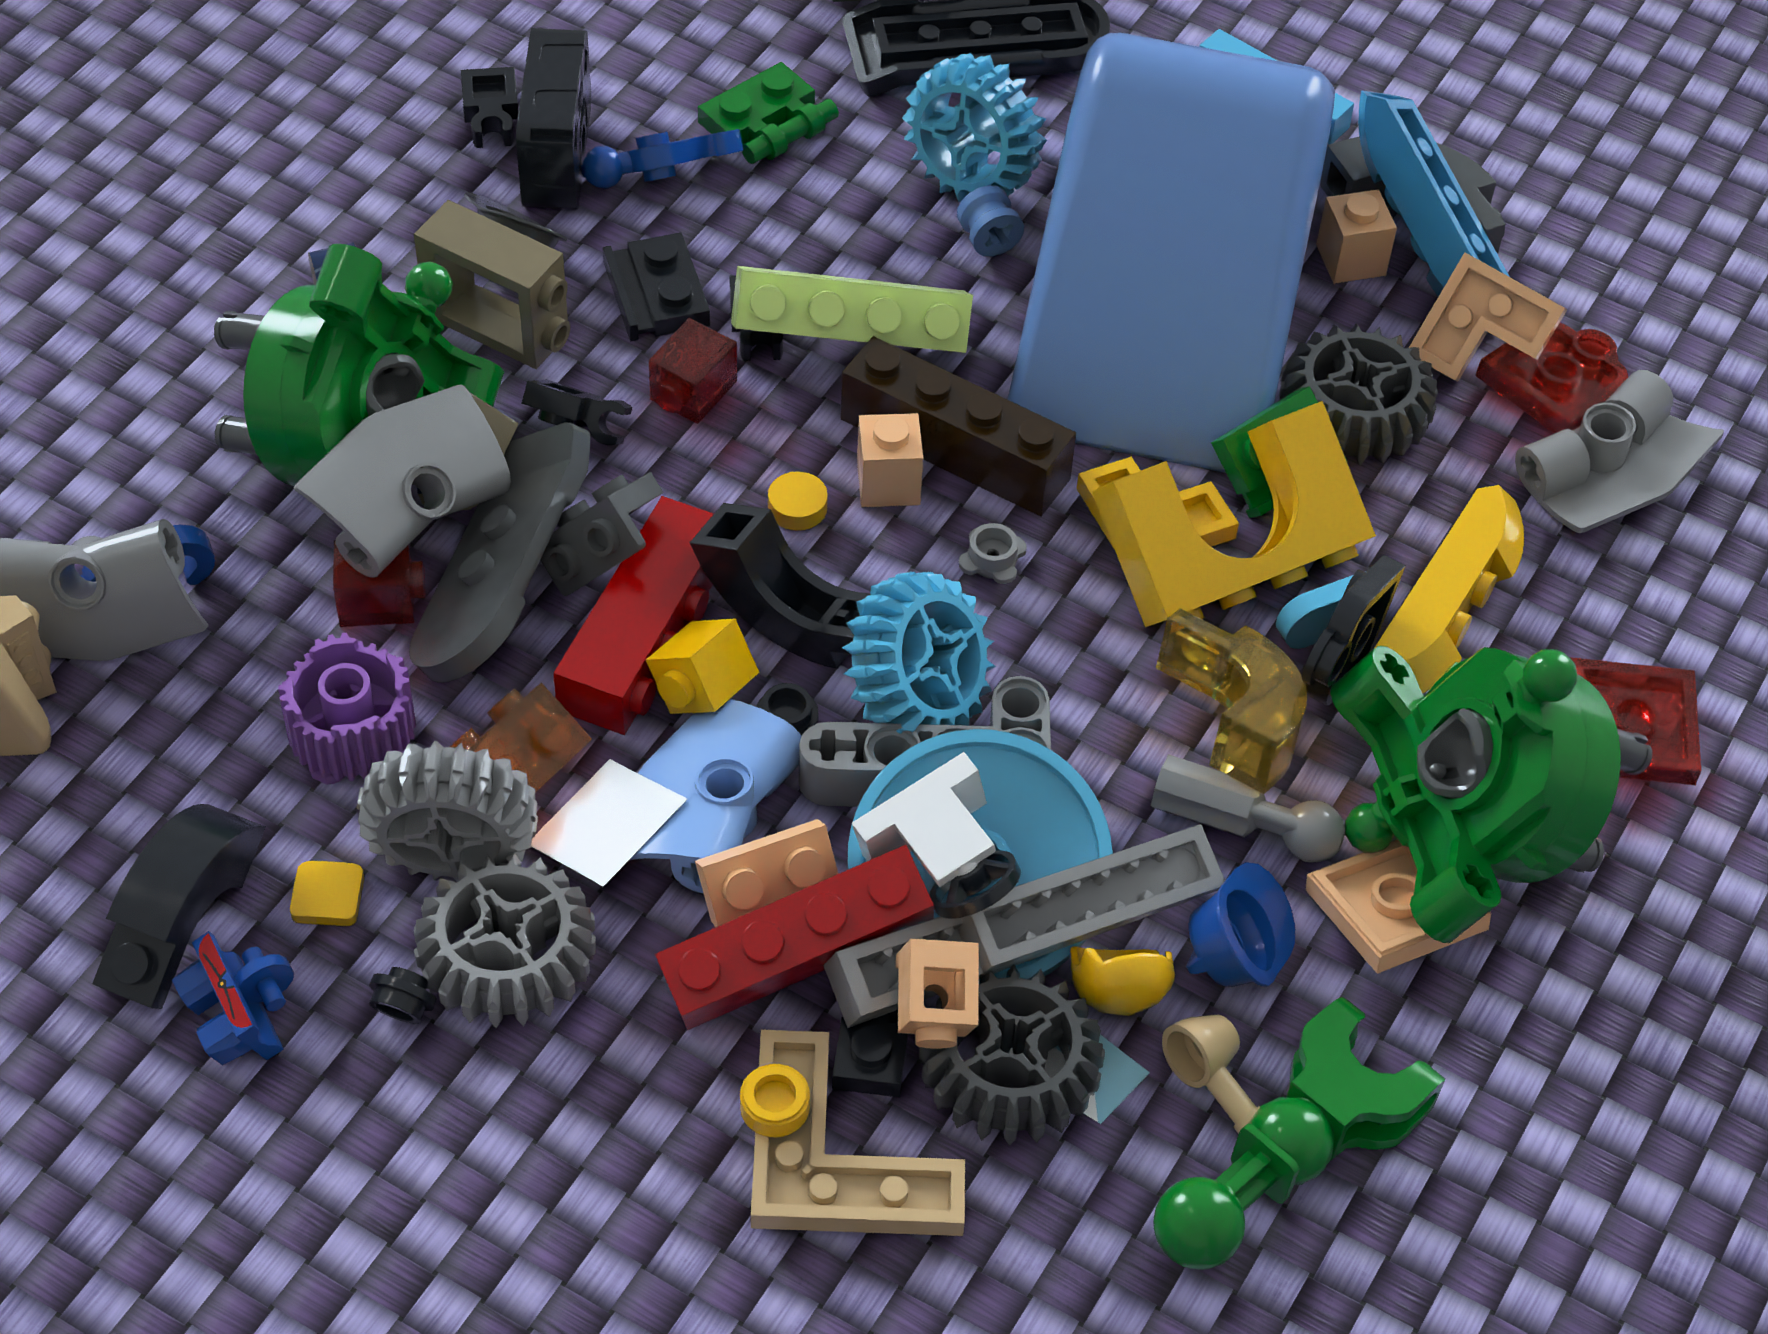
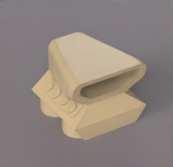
M16 595L0 596V756L37 755L48 750L51 743V727L38 700L57 693L50 672L51 652L41 643L38 633L39 613L36 608L21 601Z

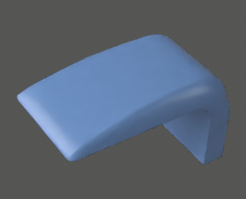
M1108 33L1093 43L1087 52L1079 76L1069 116L1007 400L1075 431V444L1226 473L1211 442L1273 405L1276 398L1334 110L1335 89L1320 71L1303 65L1126 33Z

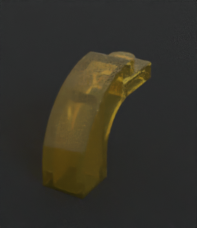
M1180 608L1167 618L1156 669L1210 696L1227 709L1221 715L1209 765L1265 794L1285 775L1294 755L1307 706V690L1305 683L1302 681V675L1282 649L1252 628L1245 625L1232 635Z

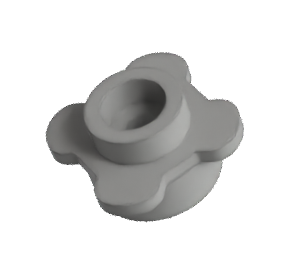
M988 523L973 529L969 533V549L959 557L960 569L965 574L974 575L978 573L985 578L994 579L995 582L1000 584L1012 582L1017 575L1016 562L1018 558L1026 554L1027 546L1025 541L1016 536L1010 528L1002 524Z

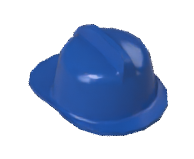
M1245 862L1232 871L1214 896L1192 912L1189 917L1188 928L1194 950L1187 962L1186 969L1190 974L1207 972L1216 983L1225 987H1235L1253 982L1257 985L1268 987L1274 982L1277 974L1290 958L1295 945V922L1290 903L1283 888L1269 871L1256 863Z

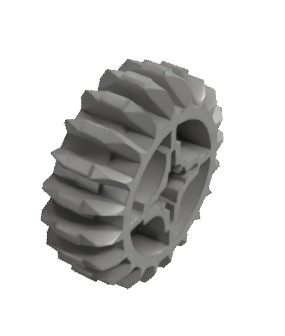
M434 741L430 748H421L416 744H408L404 753L387 751L383 761L372 763L370 772L365 777L364 787L359 790L357 809L360 810L358 817L360 837L369 841V851L377 855H385L386 864L390 866H406L410 875L423 872L431 874L434 880L440 876H449L458 882L457 872L460 869L461 863L475 872L483 869L482 865L487 855L495 862L496 866L507 865L514 852L523 862L525 850L531 848L532 837L536 835L538 819L536 815L537 801L535 800V788L527 784V774L519 770H512L511 760L491 759L488 749H482L478 752L465 750L462 742L456 748L443 747L438 741Z
M515 852L507 865L496 866L495 862L487 855L482 865L483 869L474 872L461 863L460 869L457 872L458 882L440 878L439 884L436 887L437 897H424V903L421 907L422 918L417 919L414 926V937L417 948L414 949L416 965L421 969L423 977L428 981L427 989H429V992H439L440 1003L444 1005L446 1011L461 1005L462 1014L469 1023L482 1012L488 1013L489 1021L495 1028L502 1021L503 1015L515 1014V1018L524 1027L529 1017V1010L537 1008L550 1017L554 1009L553 997L571 1002L575 994V982L587 981V976L590 972L589 960H592L593 955L596 953V937L592 935L595 931L594 914L590 912V907H586V898L580 886L570 887L569 878L565 875L563 869L548 875L547 866L544 865L541 857L528 868L521 867V860ZM478 919V922L473 927L463 932L464 938L455 942L462 930ZM558 935L551 948L538 960L533 961V956L546 948V941Z

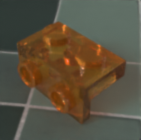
M541 682L524 696L516 688L512 689L487 712L494 722L482 734L478 735L471 727L449 747L456 748L462 742L465 750L478 752L482 749H488L489 756L493 760L502 758L511 760L512 770L526 773L527 784L535 788L536 793L586 746L592 738Z

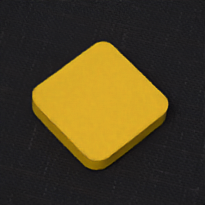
M306 861L301 863L297 868L290 903L292 920L295 923L336 926H352L355 924L364 884L362 867L354 863Z

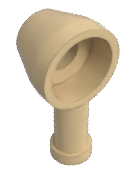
M1222 1015L1189 1017L1166 1028L1162 1036V1047L1165 1058L1174 1074L1188 1086L1194 1088L1206 1086L1235 1123L1233 1128L1239 1134L1240 1130L1250 1122L1261 1106L1256 1107L1226 1068L1240 1048L1239 1035L1234 1025Z

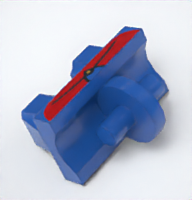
M209 931L194 940L192 945L199 959L174 977L172 981L182 1001L195 1014L200 1015L218 1002H220L224 1010L197 1028L196 1033L204 1051L218 1063L224 1065L250 1050H254L266 1060L284 1050L262 1002L267 1011H277L285 1005L286 1000L282 992L289 987L294 978V971L287 958L279 954L264 956L259 947H251L242 954L244 966L240 956L234 951H221L215 936Z

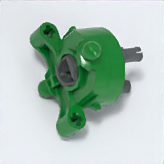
M332 244L328 247L316 285H304L290 290L273 304L266 315L226 311L223 313L224 317H219L216 320L214 336L218 346L227 350H249L245 368L243 390L245 417L222 416L215 428V442L225 452L257 455L264 467L276 479L294 486L360 421L376 412L456 385H464L469 393L493 407L503 379L504 370L488 359L469 354L453 346L440 334L444 326L437 319L435 313L437 308L444 305L451 296L453 285L448 271L443 266L431 261L417 264L406 276L405 291L407 294L392 292L382 284V262L377 257L351 245Z
M1377 646L1340 678L1330 691L1332 702L1338 712L1355 727L1371 747L1381 773L1373 783L1377 801L1375 803H1362L1350 811L1345 820V835L1350 844L1363 853H1376L1387 848L1394 836L1402 846L1409 847L1417 868L1414 895L1410 901L1411 911L1423 931L1441 943H1451L1500 904L1502 895L1497 879L1515 883H1532L1551 878L1565 869L1584 873V871L1592 872L1599 868L1603 860L1604 848L1601 839L1597 836L1612 809L1619 783L1620 770L1631 775L1639 774L1649 766L1652 759V748L1645 744L1648 742L1646 736L1641 733H1632L1618 729L1613 714L1600 692L1589 681L1577 675L1576 666L1572 659L1557 649H1543L1530 656V658H1526L1500 649L1484 647L1470 658L1451 665L1424 696L1414 672L1405 659L1396 651L1386 646Z

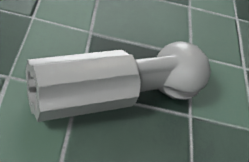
M1169 754L1161 767L1151 802V807L1242 838H1245L1256 828L1280 835L1291 853L1305 862H1321L1335 856L1341 849L1346 831L1345 824L1339 813L1331 805L1323 801L1309 800L1299 803L1291 809L1266 801L1261 784Z

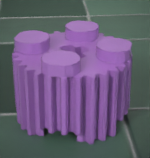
M347 632L342 633L340 638H335L333 634L328 635L327 641L324 642L319 638L316 639L315 646L311 647L309 653L304 654L305 661H296L294 663L295 671H288L286 673V681L278 686L289 745L292 747L293 755L299 756L300 764L302 766L308 764L312 778L326 785L335 784L345 776L348 777L349 781H354L356 775H361L365 779L370 772L372 763L383 761L387 751L404 753L407 745L410 744V739L415 737L414 728H416L408 668L405 667L402 657L389 654L385 648L377 651L376 644L373 643L368 647H363V641L350 638Z

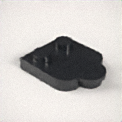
M1383 554L1366 572L1360 569L1355 572L1327 628L1318 638L1307 659L1302 673V681L1306 683L1304 688L1305 695L1327 706L1332 703L1330 694L1332 686L1373 650L1406 565Z

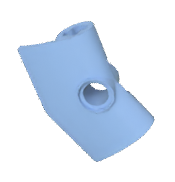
M729 699L716 712L693 713L644 763L638 774L687 798V800L630 860L644 858L670 859L671 870L675 879L688 889L703 893L695 861L742 845L743 839L752 833L757 824L756 805L765 796L771 795L799 765L801 734L784 719L761 708L733 699Z

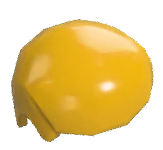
M1078 946L1070 948L1071 972L1075 990L1081 999L1086 998V1004L1101 1013L1130 1016L1159 1004L1173 985L1175 972L1172 953L1169 951H1165V956H1163L1157 950L1150 949L1105 950Z

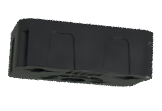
M531 28L516 128V148L522 207L578 209L582 183L581 165L586 153L591 113V79L588 32L586 30Z

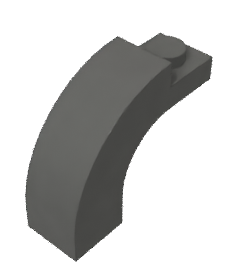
M1360 136L1327 145L1320 186L1328 197L1379 189L1387 208L1392 209L1385 197V184L1382 180L1374 183L1370 176L1362 153ZM1437 143L1498 254L1506 224L1501 213L1491 206L1496 181L1469 157Z

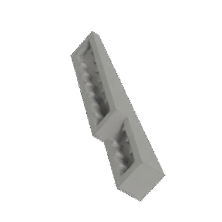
M1199 824L1016 886L1001 900L973 915L956 919L938 917L837 951L823 966L847 1028L898 1010L896 954L910 938L979 943L980 979L990 971L993 974L1011 968L1013 964L1015 966L1218 891L1225 879L1204 829ZM924 991V1000L938 994L933 991Z

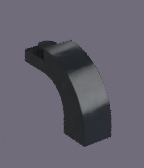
M723 503L690 541V545L712 585L735 612L769 640L806 660L838 669L850 654L842 647L851 643L854 638L846 623L860 616L856 601L862 600L870 594L837 587L808 569L788 546L771 509Z

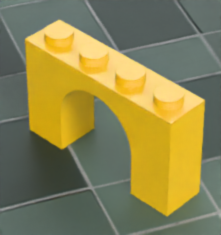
M1323 401L1271 420L1247 432L1268 483L1274 508L1273 523L1268 538L1260 550L1251 558H1236L1225 555L1212 548L1199 536L1189 519L1167 461L1117 479L1092 491L1145 627L1166 621L1170 631L1189 625L1205 618L1201 610L1203 605L1219 600L1222 610L1241 604L1257 597L1253 585L1268 579L1271 580L1274 589L1293 583L1308 576L1305 564L1321 558L1326 569L1359 556L1355 544L1376 536Z

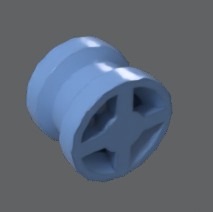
M987 185L975 189L960 202L957 208V218L966 232L970 233L969 239L974 249L982 256L993 257L1009 251L1020 241L1024 234L1025 225L1015 210L1011 209V201L1004 189L998 186Z

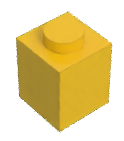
M736 618L691 621L646 659L647 665L657 684L658 692L665 701L670 714L716 712L760 673Z

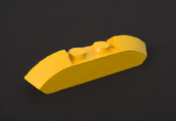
M1500 485L1478 488L1374 647L1386 646L1401 655L1414 672L1422 694L1430 690L1451 665L1461 661L1462 657L1457 648L1470 626L1472 615H1469L1468 612L1471 607L1475 605L1483 608L1493 591L1495 583L1513 577L1519 566L1524 547L1522 517L1516 501Z

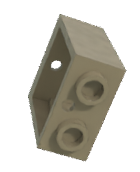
M447 200L414 233L417 264L430 261L439 264L448 271L453 282L451 296L444 305L437 308L435 316L443 325L534 369H537L552 352H558L565 345L570 334V322L568 321L566 301L568 285L565 280L562 252L450 200ZM474 273L518 293L519 305L476 285Z

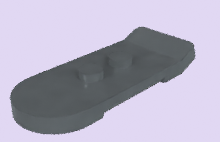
M565 422L510 441L504 454L511 480L508 492L478 504L412 636L409 657L412 663L430 680L437 683H446L470 673L484 663L502 645L514 628L525 605L523 595L564 508L571 505L575 500L588 473L589 431L572 423Z

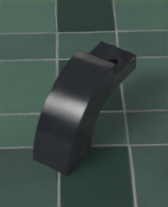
M209 804L193 805L171 818L139 854L112 902L106 919L116 924L92 985L149 1008L162 1009L172 985V979L176 975L186 946L198 921L212 901L223 891L232 887H243L266 826Z

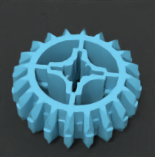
M971 53L961 54L956 58H946L935 64L934 69H930L920 76L916 82L917 87L906 98L911 108L907 109L902 119L913 128L908 131L904 140L916 145L917 151L911 160L924 162L927 167L924 179L936 176L940 180V193L950 192L954 189L958 202H961L975 189L992 185L1004 189L1007 196L1014 192V189H1019L1029 181V178L1032 176L1031 172L1042 161L1038 151L1043 148L1047 139L1037 132L1042 127L1046 118L1037 116L1032 111V107L1035 106L1039 97H1026L1022 91L1026 78L1013 81L1009 78V64H1000L994 68L990 55L980 56L975 59ZM952 92L961 93L960 103L955 108L948 106ZM993 151L1001 153L997 165L987 164L988 155Z
M933 572L899 573L895 577L888 578V580L871 586L870 595L856 601L860 616L846 623L854 635L853 641L842 647L852 655V667L843 674L855 678L857 686L851 699L865 703L863 719L873 721L874 723L901 724L903 728L896 730L900 734L903 731H915L919 724L969 726V718L982 713L979 697L992 691L985 680L986 672L996 667L987 660V647L994 641L984 637L982 631L988 617L974 613L976 597L962 593L960 582L944 579L942 574H934Z

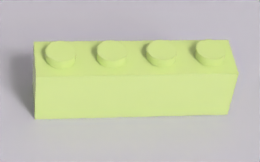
M737 266L731 324L735 329L857 342H868L874 336L895 346L966 353L973 295L964 290Z

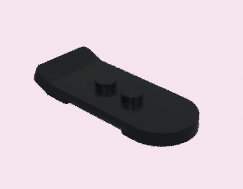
M877 0L847 13L843 18V26L857 80L863 92L868 97H872L900 86L916 85L920 76L930 69H934L935 64L946 58H956L961 54L971 53L975 59L980 56L990 55L994 68L1000 64H1009V77L1080 71L1089 48L1098 38L1109 33L1110 21L1106 11L1096 0Z

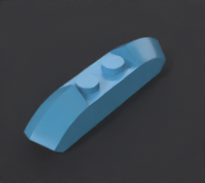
M1361 90L1358 124L1360 143L1366 166L1374 183L1382 180L1385 184V197L1392 209L1403 217L1412 234L1410 241L1414 251L1424 262L1428 263L1430 269L1426 279L1436 295L1439 297L1464 252L1509 276L1414 101L1396 95Z

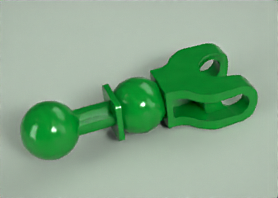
M1340 997L1304 1026L1299 1049L1295 1052L1292 1059L1290 1087L1286 1097H1278L1262 1105L1250 1122L1240 1130L1231 1155L1232 1165L1216 1180L1205 1177L1183 1179L1169 1187L1161 1196L1156 1206L1153 1220L1154 1232L1160 1248L1172 1261L1189 1269L1205 1270L1225 1263L1237 1252L1242 1243L1245 1233L1244 1211L1265 1193L1276 1203L1283 1204L1290 1197L1294 1185H1302L1318 1177L1330 1160L1332 1161L1347 1148L1361 1147L1378 1150L1396 1147L1434 1108L1445 1078L1427 1063L1420 1060L1396 1074L1377 1073L1361 1065L1351 1050L1354 1048L1357 1038L1358 1023L1365 1018L1366 1014L1346 998Z

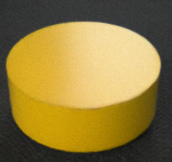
M789 472L777 477L771 483L768 489V509H771L779 526L789 530H807L818 525L826 516L827 488L818 477L806 472Z
M768 1064L753 1070L744 1079L740 1089V1111L744 1122L751 1130L766 1137H783L794 1133L805 1123L810 1110V1089L806 1079L797 1070L782 1064Z

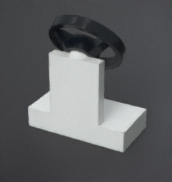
M964 752L852 822L861 853L866 861L905 844L907 845L909 851L914 853L936 882L929 895L934 904L935 912L943 918H962L992 906L1014 888L1021 875V869L1013 854L1007 851L996 850L995 844L971 815V813L987 804L979 770ZM1001 878L995 885H993L987 891L981 893L976 897L964 901L968 896L976 894L984 888H986L992 882V880ZM949 891L946 903H941L943 897Z

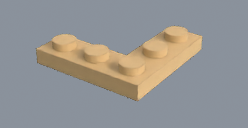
M761 1030L759 1067L768 1064H782L792 1067L801 1073L810 1089V1110L805 1123L790 1135L766 1137L755 1132L751 1228L963 1236L965 1224V1159L825 1154L829 1032Z

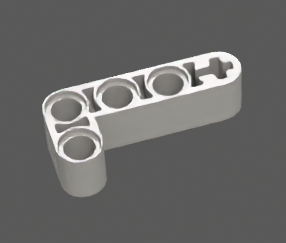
M1015 676L1001 681L994 689L989 726L919 724L915 731H903L900 734L896 730L903 727L901 724L817 723L809 727L802 734L799 743L800 791L808 800L815 804L858 807L872 781L893 759L924 740L953 731L988 729L1009 732L1026 737L1051 750L1050 699L1048 692L1040 682L1029 677Z

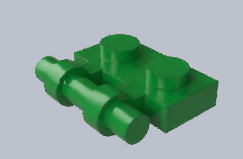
M783 62L777 63L698 106V123L709 133L713 134L740 129L744 148L742 154L750 164H754L765 157L769 160L777 158L787 152L789 144L802 137L806 139L815 137L825 130V124L839 116L838 108L831 99H826L815 105V89Z

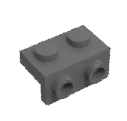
M651 472L630 484L622 474L591 493L597 502L594 506L589 507L584 499L562 512L557 523L559 528L552 533L540 561L563 596L570 595L645 548L646 542L629 515L664 493Z

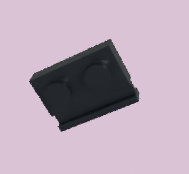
M682 232L627 242V249L612 251L611 246L603 247V263L630 342L639 340L638 334L654 332L655 337L710 326V309Z

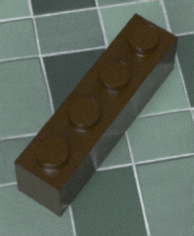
M873 336L842 371L841 420L858 428L859 415L918 413L923 460L1042 517L1071 479L1076 440L1075 431Z

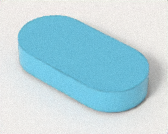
M1353 575L1305 592L1289 601L1282 608L1276 620V628L1289 647L1300 649L1317 642L1322 632L1327 628Z

